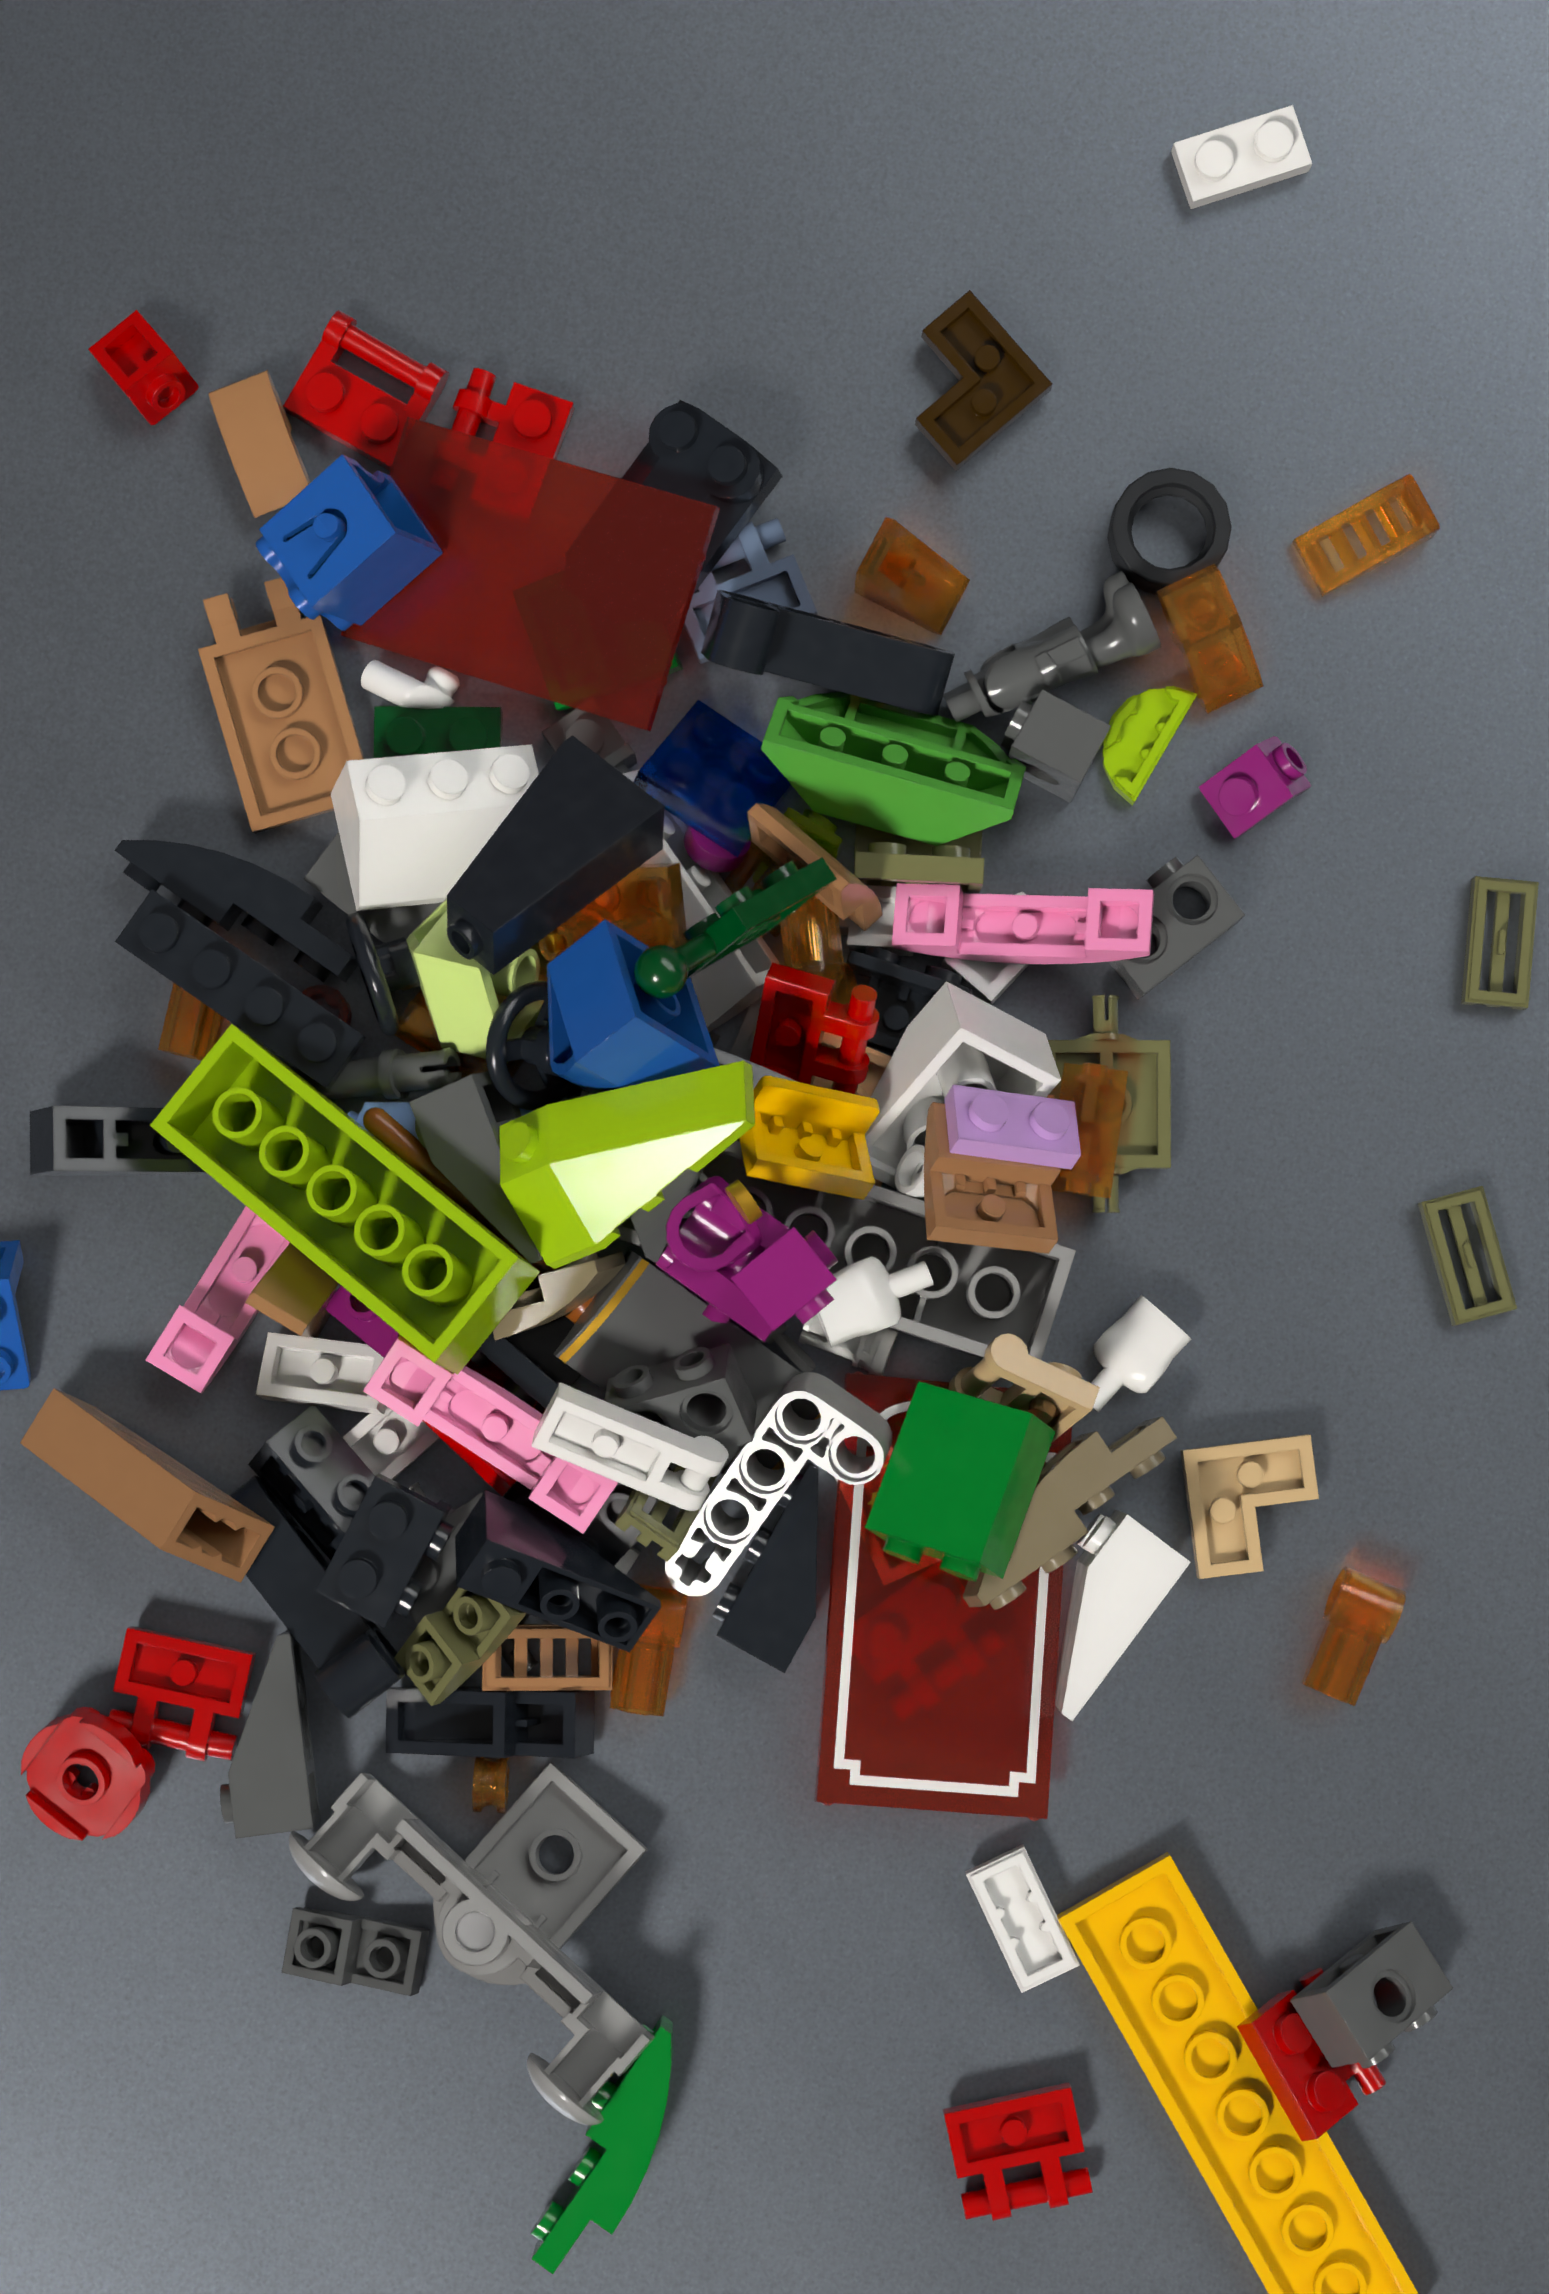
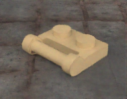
M1009 1333L996 1337L987 1346L984 1358L974 1367H966L960 1370L951 1379L948 1390L1034 1414L1055 1431L1052 1442L1092 1411L1100 1387L1083 1380L1081 1374L1076 1369L1058 1362L1046 1363L1029 1355L1023 1340ZM1001 1377L1014 1383L1004 1393L991 1387Z

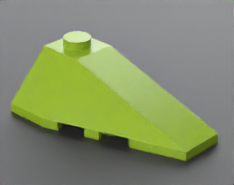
M743 1060L556 1102L500 1125V1185L546 1265L557 1269L605 1249L621 1236L618 1226L638 1209L641 1208L650 1212L665 1200L661 1190L684 1171L689 1169L699 1172L755 1125L752 1065Z

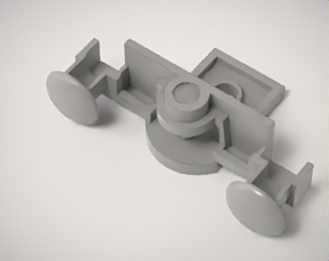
M551 1762L465 1860L454 1852L370 1773L359 1774L330 1807L334 1814L310 1840L295 1831L291 1832L289 1836V1849L298 1867L316 1886L338 1899L358 1901L365 1896L361 1888L351 1877L375 1850L386 1860H393L434 1898L433 1911L437 1942L443 1956L452 1966L478 1980L491 1984H527L563 2018L560 2022L575 2035L551 2063H548L534 2053H530L528 2056V2073L541 2096L559 2113L577 2123L597 2125L604 2121L603 2116L590 2100L614 2073L618 2076L625 2073L655 2037L562 1952L561 1949L646 1853L648 1849L556 1764ZM555 1835L567 1839L574 1851V1859L571 1866L561 1874L548 1872L543 1868L539 1860L541 1845L546 1839Z

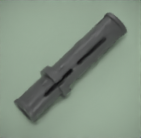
M452 1047L405 1054L401 1049H390L382 1051L380 1056L376 1058L350 1060L330 1090L295 1066L290 1067L329 1100L384 1095L388 1100L405 1099L410 1092L440 1089L462 1078V1072L448 1073L447 1070L437 1071L439 1068L461 1066L459 1055Z

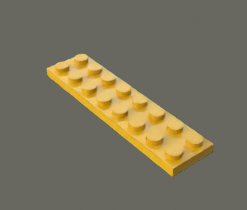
M1168 1852L1164 1853L1057 1915L1059 1923L1269 2294H1418L1327 2131L1318 2139L1301 2141L1244 2041L1237 2026L1258 2009Z

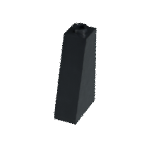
M572 735L557 749L447 894V936L451 945L462 957L476 960L490 973L495 975L663 849L665 806Z

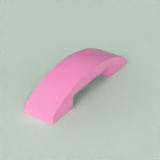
M897 883L892 946L895 949L931 956L1014 964H1080L1150 956L1154 891L1145 889L1088 888V897L963 893L960 885Z
M246 1206L184 1306L179 1305L146 1358V1361L202 1394L259 1312L246 1304L245 1301L290 1242Z
M399 1335L363 1390V1392L417 1427L424 1420L531 1490L530 1500L582 1534H584L618 1484L616 1481L531 1447L534 1432L543 1414L501 1386L466 1366L457 1375L435 1364L401 1335Z

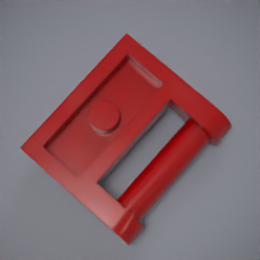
M338 310L329 320L323 332L321 342L283 407L286 413L395 473L447 383L449 372L432 362L427 366L419 363L357 328L356 319ZM346 349L415 388L408 403L406 404L336 365L343 351Z

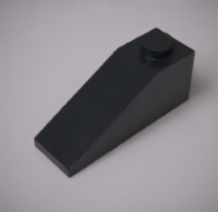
M50 1106L30 1111V1175L109 1176L207 1173L150 1126L163 1108Z

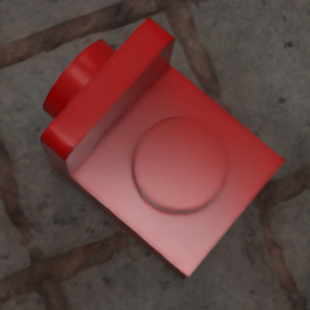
M135 310L88 349L150 425H156L199 388L196 381L174 352L138 310Z

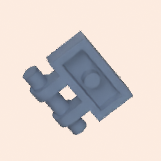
M778 518L755 527L752 521L748 522L697 589L698 593L693 594L680 611V616L700 664L709 661L701 653L717 590L733 592L817 615V610L794 554L772 563L767 558L765 549L786 541ZM745 558L750 572L717 585L712 574L713 570Z

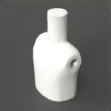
M871 1256L834 1273L833 1275L837 1280L827 1288V1291L834 1300L817 1313L830 1347L832 1348L855 1337L875 1333L898 1324L901 1318L899 1298L934 1285L925 1261L889 1274L882 1262Z
M1140 1295L1124 1316L1110 1326L1093 1345L1094 1355L1103 1366L1101 1372L1091 1382L1100 1387L1093 1406L1097 1412L1107 1404L1123 1385L1136 1393H1147L1164 1374L1173 1358L1191 1340L1182 1329L1142 1295Z

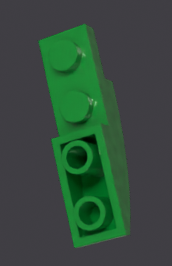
M664 2015L661 2016L653 2029L644 2023L642 2024L655 2037L627 2071L621 2074L616 2083L608 2079L590 2100L599 2110L604 2121L597 2125H588L585 2135L602 2146V2149L598 2152L591 2146L588 2147L568 2177V2180L576 2185L562 2206L552 2200L530 2233L539 2239L535 2245L532 2260L551 2274H554L590 2220L611 2235L614 2233L630 2207L648 2170L665 2114L673 2062V2022Z

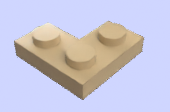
M1306 1434L1180 1450L1196 1574L1199 1579L1264 1571L1255 1507L1319 1499L1311 1435Z

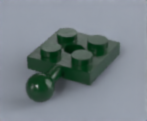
M823 857L800 870L793 861L788 862L760 881L764 888L763 891L761 888L751 891L749 886H746L719 903L715 909L720 918L716 913H713L690 927L683 933L687 942L676 948L667 945H655L644 950L639 955L634 967V976L638 987L645 994L653 998L664 999L674 996L684 987L687 979L773 930L837 878Z

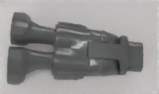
M1121 570L1105 580L1103 587L1106 602L1105 613L1088 628L1079 631L1071 618L1067 617L1039 634L1022 642L1014 643L995 653L982 664L980 672L974 675L971 669L964 672L968 682L943 695L956 723L981 710L987 718L1019 707L1022 700L1032 704L1037 700L1041 690L1050 692L1067 683L1098 674L1097 667L1133 656H1143L1161 648L1160 639L1149 613L1132 582H1128L1123 571Z

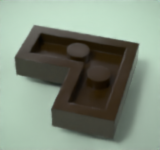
M970 290L922 330L921 338L956 376L959 382L916 418L915 425L953 469L957 471L1049 393L1053 384Z

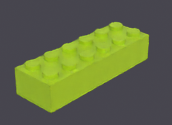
M233 1024L228 1027L150 1124L153 1129L432 1362L457 1375L540 1273L532 1264L266 1047Z

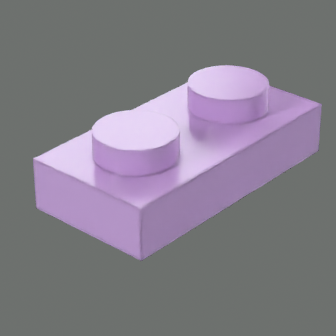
M952 1085L944 1098L950 1153L1071 1170L1081 1156L1074 1101Z

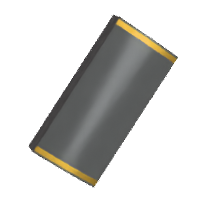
M629 1249L624 1255L626 1264L595 1295L556 1349L554 1355L606 1392L608 1378L615 1377L628 1367L635 1365L649 1367L676 1359L685 1351L693 1348L705 1347L711 1349L729 1343L757 1405L756 1427L786 1383L795 1375L801 1374V1372L732 1322L728 1321L727 1324L712 1322L702 1315L707 1304ZM710 1393L698 1394V1395H700V1396H702V1397H705V1398H717V1397H718V1396L713 1395V1394H710ZM807 1399L791 1401L792 1409L799 1417L805 1420L821 1418L819 1409L813 1402ZM639 1411V1413L647 1416L657 1415L649 1411ZM742 1445L727 1449L729 1457L720 1473L723 1474ZM770 1449L755 1451L758 1461L764 1467L773 1470L785 1467L782 1458L776 1452Z

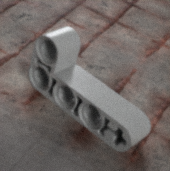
M804 1372L795 1375L786 1383L755 1427L753 1442L742 1445L708 1493L678 1552L668 1562H665V1573L670 1584L677 1591L688 1596H702L710 1593L717 1587L808 1459L847 1484L861 1485L872 1481L880 1473L892 1445V1431L888 1422L879 1413L827 1377L814 1372ZM807 1399L813 1402L818 1407L821 1418L805 1420L799 1417L793 1411L791 1401ZM851 1436L862 1437L872 1445L875 1454L869 1457H858L847 1449L844 1439ZM770 1449L776 1452L782 1458L785 1467L779 1470L764 1467L758 1461L755 1451ZM734 1499L741 1502L746 1507L749 1517L736 1519L729 1516L723 1510L720 1501ZM708 1536L716 1545L709 1558L705 1559L702 1564H699L692 1557L697 1554Z

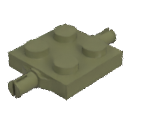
M1105 995L1092 996L1093 1034H1088L1075 1040H1048L1061 1077V1081L1048 1095H1054V1099L1075 1102L1081 1156L1072 1169L1093 1175L1092 1213L1105 1212V1188H1107V1213H1120L1119 1175L1135 1169L1171 1168L1170 1040H1137L1125 1034H1118L1119 996L1109 995L1107 997V1020H1105Z

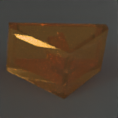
M885 517L856 572L854 592L932 633L942 635L970 579L895 519Z

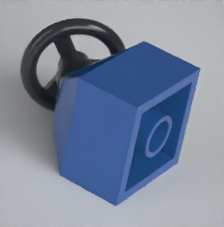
M606 919L547 964V981H534L518 987L498 1007L491 1021L486 1041V1062L495 1088L512 1105L525 1110H536L545 1105L559 1102L571 1091L574 1085L589 1093L596 1094L720 1066L691 977L687 979L684 987L672 997L658 999L648 996L636 983L634 967L639 955L649 947ZM544 1000L535 1025L529 1027L521 1038L507 1039L509 1029L517 1014L528 1004ZM524 1059L525 1062L535 1065L545 1088L530 1091L520 1087L510 1075L507 1062Z

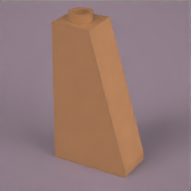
M53 1388L20 1444L160 1550L240 1583L275 1528L268 1521L95 1406Z

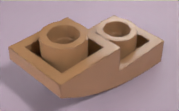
M268 369L208 393L226 448L254 518L287 505L311 481L290 433L292 430L291 424Z

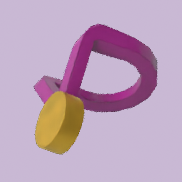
M713 1176L688 1193L671 1210L666 1222V1242L672 1255L683 1266L697 1272H715L729 1266L759 1247L762 1242V1233L756 1220L763 1215L752 1195L739 1180L729 1185L722 1177ZM722 1194L737 1209L746 1231L720 1255L713 1258L695 1256L683 1246L679 1237L681 1220L691 1208Z

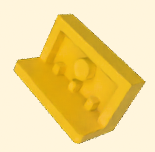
M763 1076L753 1089L755 1125L739 1138L746 1176L864 1200L875 1184L865 1133L880 1113L878 1101L870 1097L773 1076Z

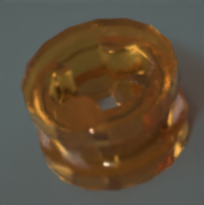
M486 1757L475 1758L472 1789L473 1812H482L484 1807L493 1806L496 1808L497 1813L506 1814L510 1783V1757L500 1758L493 1762L489 1761Z

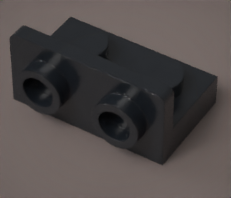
M314 1406L307 1408L267 1440L248 1464L330 1560H332L375 1477L373 1472Z

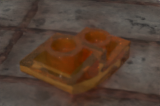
M1215 564L1157 591L1172 641L1183 654L1194 692L1197 694V702L1207 714L1264 686L1235 604L1221 572Z

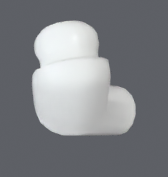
M373 660L367 664L361 676V686L364 689L400 707L436 709L450 707L455 702L452 696L460 686L459 678L439 666L431 667L428 670L424 683L378 660Z

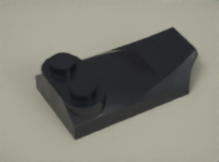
M679 400L678 403L665 407L654 417L649 428V442L569 551L566 574L561 585L618 627L632 622L648 621L659 622L668 628L783 476L774 464L747 441L698 407Z

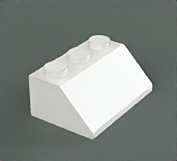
M532 744L346 761L331 792V798L356 911L444 902L447 899V894L539 773Z

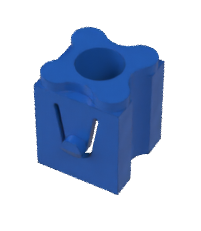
M343 454L259 529L263 536L256 541V547L260 554L285 582L288 594L295 606L312 620H315L319 615L324 616L342 631H346L354 623L360 626L363 625L443 554V551L393 478L378 470L371 474L356 460Z

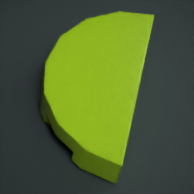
M1176 686L1148 689L1138 695L1127 698L1111 716L1108 723L1111 727L1102 743L1103 768L1113 789L1132 806L1195 700L1196 693Z

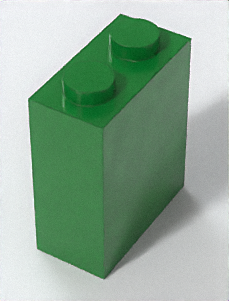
M918 1381L865 1528L886 1541L883 1547L884 1552L902 1560L919 1564L924 1554L942 1560L939 1567L941 1570L969 1581L977 1582L980 1572L1003 1579L1055 1431L1032 1413Z

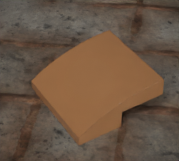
M756 803L747 811L752 842L781 867L793 861L800 870L823 857L837 879L818 893L816 897L843 921L848 917L863 931H866L883 915L881 904L876 894L779 810L767 804Z
M932 1102L928 1109L924 1152V1206L927 1240L1049 1254L1058 1242L1051 1185L1061 1172V1169L950 1153L945 1103Z

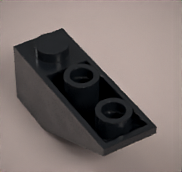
M811 1463L808 1464L804 1474H797L776 1503L783 1507L784 1510L774 1529L771 1531L761 1525L743 1558V1560L753 1565L743 1586L739 1587L730 1582L712 1615L722 1621L716 1636L783 1673L789 1667L816 1617L818 1467Z
M486 1490L455 1536L457 1587L629 1653L661 1608V1601L544 1513Z

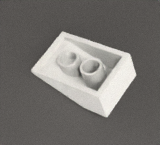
M946 981L907 1026L871 1098L878 1101L880 1110L879 1115L865 1133L874 1178L896 1189L895 1172L900 1159L912 1146H925L928 1109L932 1102L944 1103V1098L952 1085L1047 1097L1061 1081V1077L1046 1034Z
M1116 1509L1110 1517L1099 1513L1087 1527L1089 1533L1080 1538L1077 1543L1085 1551L1077 1560L1052 1699L1053 1704L1071 1721L1074 1720L1191 1563L1128 1514Z

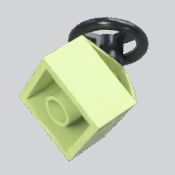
M447 899L407 939L402 937L378 946L374 945L367 923L360 913H351L346 918V927L382 1033L393 1036L400 1028L391 992L400 989L403 992L420 986L441 1048L452 1047L457 1052L486 1059L488 1030L500 1004L510 993L524 984L534 981H547V964L563 952L556 928L493 975L476 960L462 957L451 945L447 936ZM544 1000L528 1004L517 1014L511 1024L507 1039L521 1038L529 1027L535 1025Z

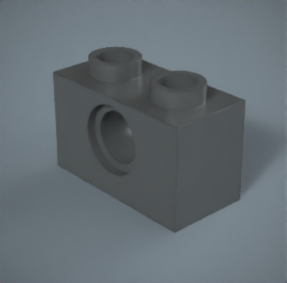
M1041 690L1033 706L1022 700L1006 729L1005 737L1000 746L1010 750L1008 755L1010 759L1016 758L1026 766L1024 779L1071 803L1111 726L1056 696Z
M1410 1921L1374 1930L1290 2001L1332 2068L1359 2063L1362 2068H1369L1393 2053L1395 2046L1392 2040L1403 2031H1413L1433 2019L1438 2012L1434 2004L1449 1993L1453 1987L1414 1924ZM1374 1995H1375V1997H1376L1377 2006H1376L1375 2001H1374Z

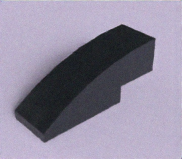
M459 1686L440 1704L431 1706L417 1687H390L386 1693V1753L507 1758L511 1756L578 1758L594 1754L595 1690L482 1691V1686Z

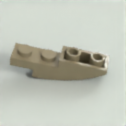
M1164 1417L1145 1420L1108 1447L1099 1433L1094 1431L1079 1435L1056 1453L1042 1468L1004 1578L1001 1579L980 1572L977 1582L968 1580L962 1596L968 1606L984 1607L990 1603L994 1610L1000 1609L1027 1589L1021 1580L1039 1567H1042L1045 1573H1050L1072 1559L1078 1553L1073 1543L1089 1533L1074 1510L1078 1508L1082 1515L1094 1511L1115 1495L1110 1487L1115 1481L1130 1472L1134 1479H1137L1166 1459L1161 1449L1177 1437Z

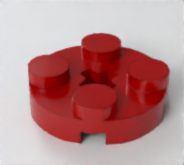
M80 1707L71 1714L60 1716L50 1721L32 1738L22 1756L21 1775L27 1770V1782L30 1791L25 1796L31 1810L52 1831L74 1840L83 1841L87 1835L95 1837L105 1835L103 1839L116 1836L127 1828L145 1807L150 1794V1779L155 1772V1762L152 1755L142 1748L134 1735L119 1722L100 1714L99 1711L92 1707ZM74 1764L86 1765L91 1768L98 1778L99 1785L91 1783L86 1788L81 1786L77 1781L80 1771Z

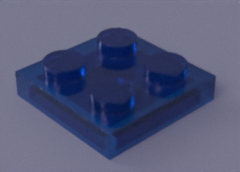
M700 700L696 701L640 768L633 781L664 805L666 811L737 858L752 840L747 811L756 803L767 804L777 808L793 788L761 750L762 741Z

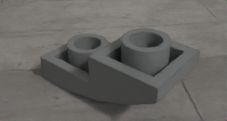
M296 1907L292 1910L281 1973L339 1986L353 1983L412 1996L418 1994L420 1990L430 1929L359 1915Z

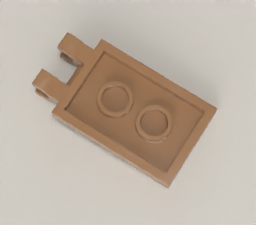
M281 577L264 582L275 620L241 629L234 599L230 598L228 593L203 600L216 644L198 649L250 827L255 834L334 811L331 792L346 761L364 759L323 617L319 615L315 620L308 617L303 618L302 612L291 600L287 586Z

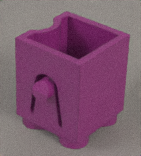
M719 1194L696 1206L679 1230V1237L683 1246L691 1254L701 1258H713L722 1254L746 1231V1228L737 1209L722 1194ZM760 1208L763 1216L756 1220L762 1233V1242L759 1247L729 1266L715 1272H697L683 1266L672 1255L667 1246L657 1261L656 1266L709 1303L702 1312V1315L712 1322L725 1324L731 1318L765 1343L773 1330L731 1280V1277L791 1229Z

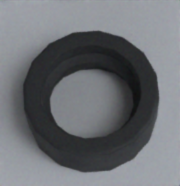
M1166 468L1147 472L1127 486L1112 512L1107 539L1112 561L1119 571H1123L1130 583L1132 582L1133 585L1144 592L1171 596L1190 592L1210 579L1228 550L1232 525L1227 503L1212 483L1192 471ZM1164 496L1183 498L1194 505L1204 518L1207 532L1204 547L1197 558L1185 566L1172 569L1154 566L1143 559L1134 546L1132 537L1133 521L1140 508L1152 499Z

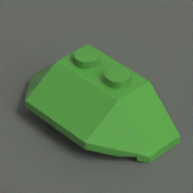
M844 692L813 694L798 700L794 696L778 697L761 748L814 812L934 846L945 844L1011 820L1026 770L1025 765L1016 758L1010 759L998 744L971 724L960 721L956 723L953 719L939 715L924 714Z

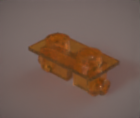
M1064 1063L1059 1099L1075 1102L1081 1156L1072 1170L1060 1168L1061 1172L1051 1185L1052 1191L1111 1198L1128 1071L1108 1069L1109 1066L1094 1063H1083V1065Z

